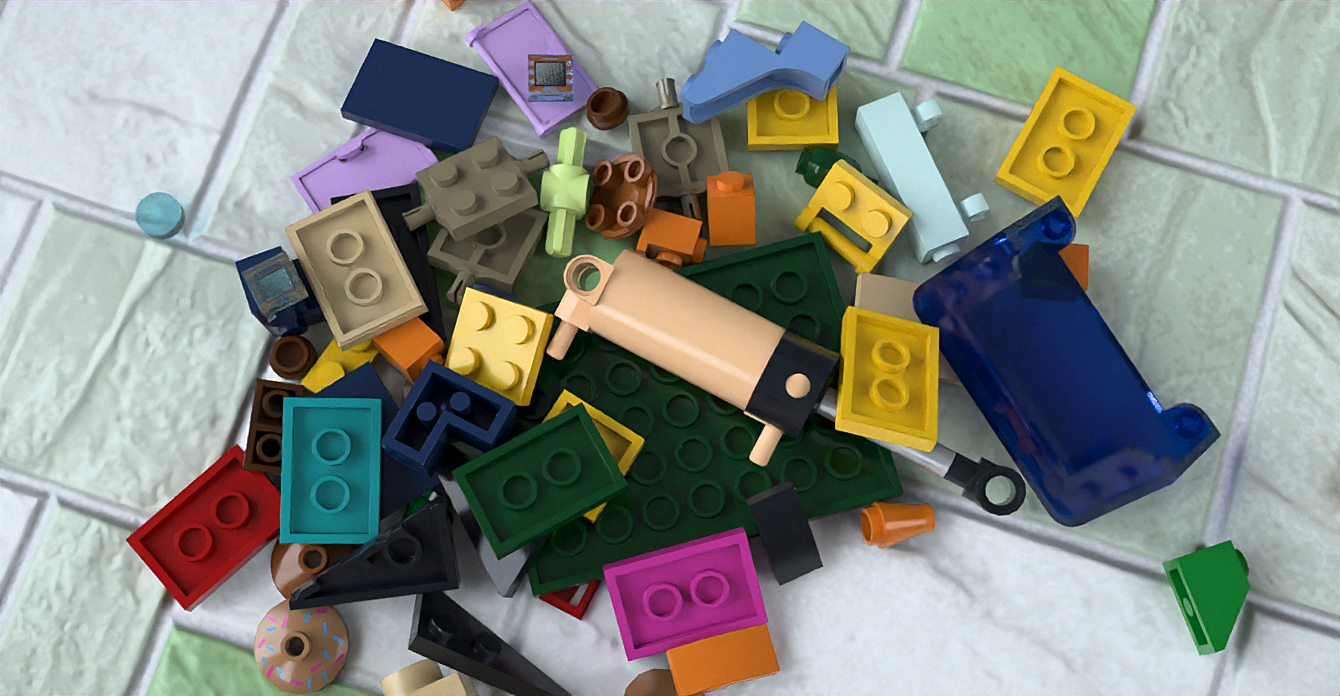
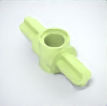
M574 127L562 129L560 132L556 164L551 165L548 170H545L542 177L540 208L541 211L549 214L545 253L554 258H565L571 255L576 220L582 219L589 208L591 175L583 168L587 135L585 131Z

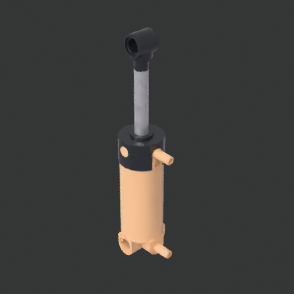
M629 248L622 251L613 265L595 256L586 254L573 258L566 266L564 282L568 289L554 314L561 318L562 321L546 350L547 354L551 357L562 360L580 328L591 334L594 332L744 410V414L765 424L749 456L752 462L762 467L767 465L782 434L796 440L807 419L812 421L815 413L836 422L838 391L829 386L833 380V377L830 375L838 361L839 353L790 328L785 329ZM600 271L601 279L597 287L591 291H586L585 282L588 276L593 272ZM865 437L963 488L961 496L976 503L988 513L998 516L1010 515L1017 511L1024 503L1026 496L1025 482L1021 475L1012 468L997 465L983 457L978 462H975L938 442L931 452H925ZM996 476H1003L1010 484V496L1006 501L994 504L986 496V485L990 479Z

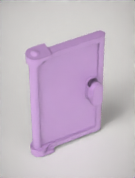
M528 0L486 27L481 24L471 30L465 37L469 46L474 47L494 75L499 78L500 83L535 127V132L540 139H544L558 131L560 124L584 110L588 98L599 89L531 0ZM528 55H571V61L566 60V66H572V80L566 79V84H572V92L543 94L538 91L534 93L529 91V84H534V79H529V74L534 75V69L529 70V65L534 66V60L529 61ZM542 57L544 60H558V58ZM566 70V75H571V70ZM545 86V88H543V91L556 92L558 91V89L556 88V86H554V88L553 86H551V88L550 86H548V88L547 86Z
M370 128L290 178L313 214L332 206L330 198L360 193L368 188L370 191L418 183L415 173L440 162V160L435 157L430 148L427 150L422 143Z

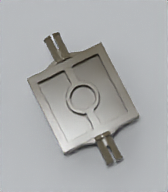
M666 78L668 95L666 94L664 79L656 82L661 106L656 107L650 112L627 116L633 154L643 155L653 164L657 175L655 203L665 201L680 202L683 216L692 218L690 211L692 209L694 219L703 221L698 198L707 194L706 176L730 171L719 118L716 116L701 124H694L684 119L683 102H678L674 79Z
M495 136L416 172L418 184L425 194L427 203L402 213V216L410 231L436 220L439 224L446 227L455 242H458L539 204L536 191L528 181L527 176L549 168L550 161L543 149L518 160L508 153L498 137Z
M528 208L458 242H455L448 229L442 226L427 253L428 265L451 272L457 276L451 289L447 292V298L453 303L457 300L458 305H462L466 287L472 288L474 284L487 285L513 295L547 230L549 214Z

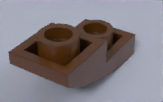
M257 378L242 470L281 475L284 397L302 398L303 385Z

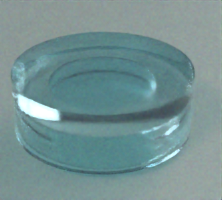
M155 192L147 195L139 202L135 218L138 226L148 236L164 240L175 236L182 229L185 222V212L182 205L172 195L164 192Z

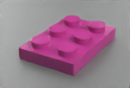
M743 527L602 565L628 662L709 637L769 623L747 535Z

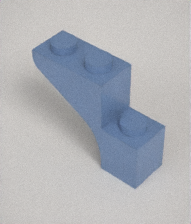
M802 21L794 34L787 32L783 36L775 52L732 28L723 42L718 39L711 46L705 58L706 66L699 76L692 74L684 84L680 94V98L683 99V118L691 123L701 124L765 92L776 89L799 91L823 102L846 68L850 47L805 21Z

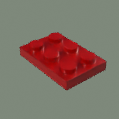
M239 444L233 446L126 539L181 607L188 612H192L280 534L281 491L265 473L242 470L245 450Z

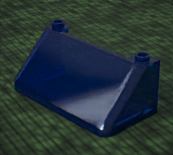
M1060 195L1004 228L922 283L914 291L912 301L916 315L922 324L939 328V350L1048 514L1062 526L1072 528L1081 526L1173 484L1222 435L1202 408L1192 403L1183 402L1165 410L1163 409L1058 253L1074 240L1077 233L1076 221Z

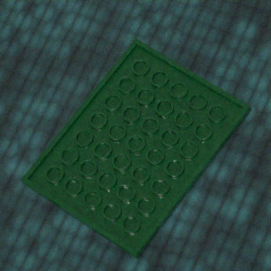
M821 231L672 270L785 329L790 328L840 354L842 320L846 309ZM561 300L534 308L555 314ZM555 316L530 404L529 406H519L516 404L519 419L506 440L508 442L542 424L565 389L641 436L646 442L624 475L629 485L628 491L609 500L594 523L580 516L551 532L527 572L534 598L605 579L602 565L739 527L744 528L747 539L759 536L746 499L788 480H791L795 487L808 522L871 505L873 502H882L900 497L904 493L890 450L863 436L835 430V422L818 413H815L812 421L807 419L796 440L782 434L766 466L762 467L752 462L749 456L765 424L744 414V410L594 332L591 334L579 328L564 358L557 360L547 354L546 350L562 321L557 316ZM840 356L830 375L833 377V380L829 386L837 391Z

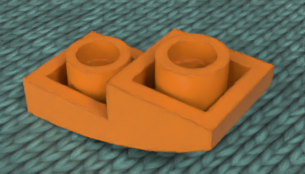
M767 624L709 637L666 651L678 696H697L719 691L729 685L772 676L780 671Z

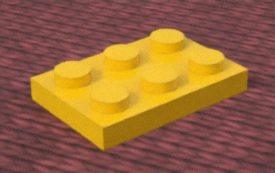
M1056 66L992 182L1074 224L1134 115L1137 106Z
M848 306L842 320L835 430L931 452L938 438L939 328Z

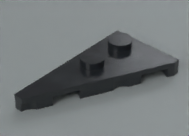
M418 183L371 191L429 310L417 317L433 330L442 341L447 340L434 266L428 265L427 260L430 244L426 224L410 231L402 216V213L422 205ZM355 194L330 198L331 205L343 201Z
M450 444L435 471L498 594L504 598H512L551 532L498 561L451 472L474 459Z
M446 495L436 497L294 589L289 599L290 610L459 589L461 578Z
M444 592L416 594L408 650L514 696H571L569 692Z

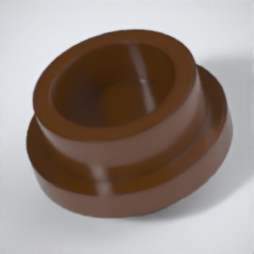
M612 87L600 88L593 92L587 100V118L591 125L598 130L614 129L621 125L629 115L630 102L625 94Z
M300 335L280 338L271 348L269 355L272 370L279 377L288 381L305 378L317 361L315 347L307 338Z

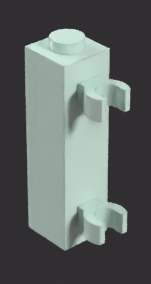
M899 91L858 107L854 127L885 192L915 213L904 228V231L920 265L932 260L937 265L943 264L961 254L960 249H962L969 236L966 226L984 219L983 213L987 212L989 207L982 193L973 195L956 205L954 204L920 132L930 130L939 125L937 118L943 114L936 99H931L909 110Z

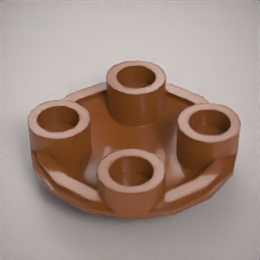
M627 154L615 159L612 163L604 160L596 166L592 176L595 186L591 196L590 208L585 216V223L589 229L598 232L604 239L613 241L628 238L643 226L652 212L657 196V175L653 164L643 155Z

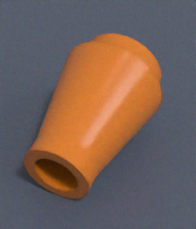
M873 502L870 507L861 509L860 525L865 543L868 546L877 545L880 549H883L921 533L933 531L935 528V518L929 503Z

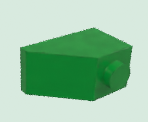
M1231 540L1162 564L1200 656L1225 649L1250 588L1247 579L1249 575L1247 561L1240 550L1234 549Z

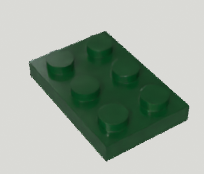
M582 402L451 471L498 561L629 490L626 479Z

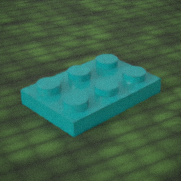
M284 397L280 543L365 544L380 534L382 445L380 442L382 440L383 399Z

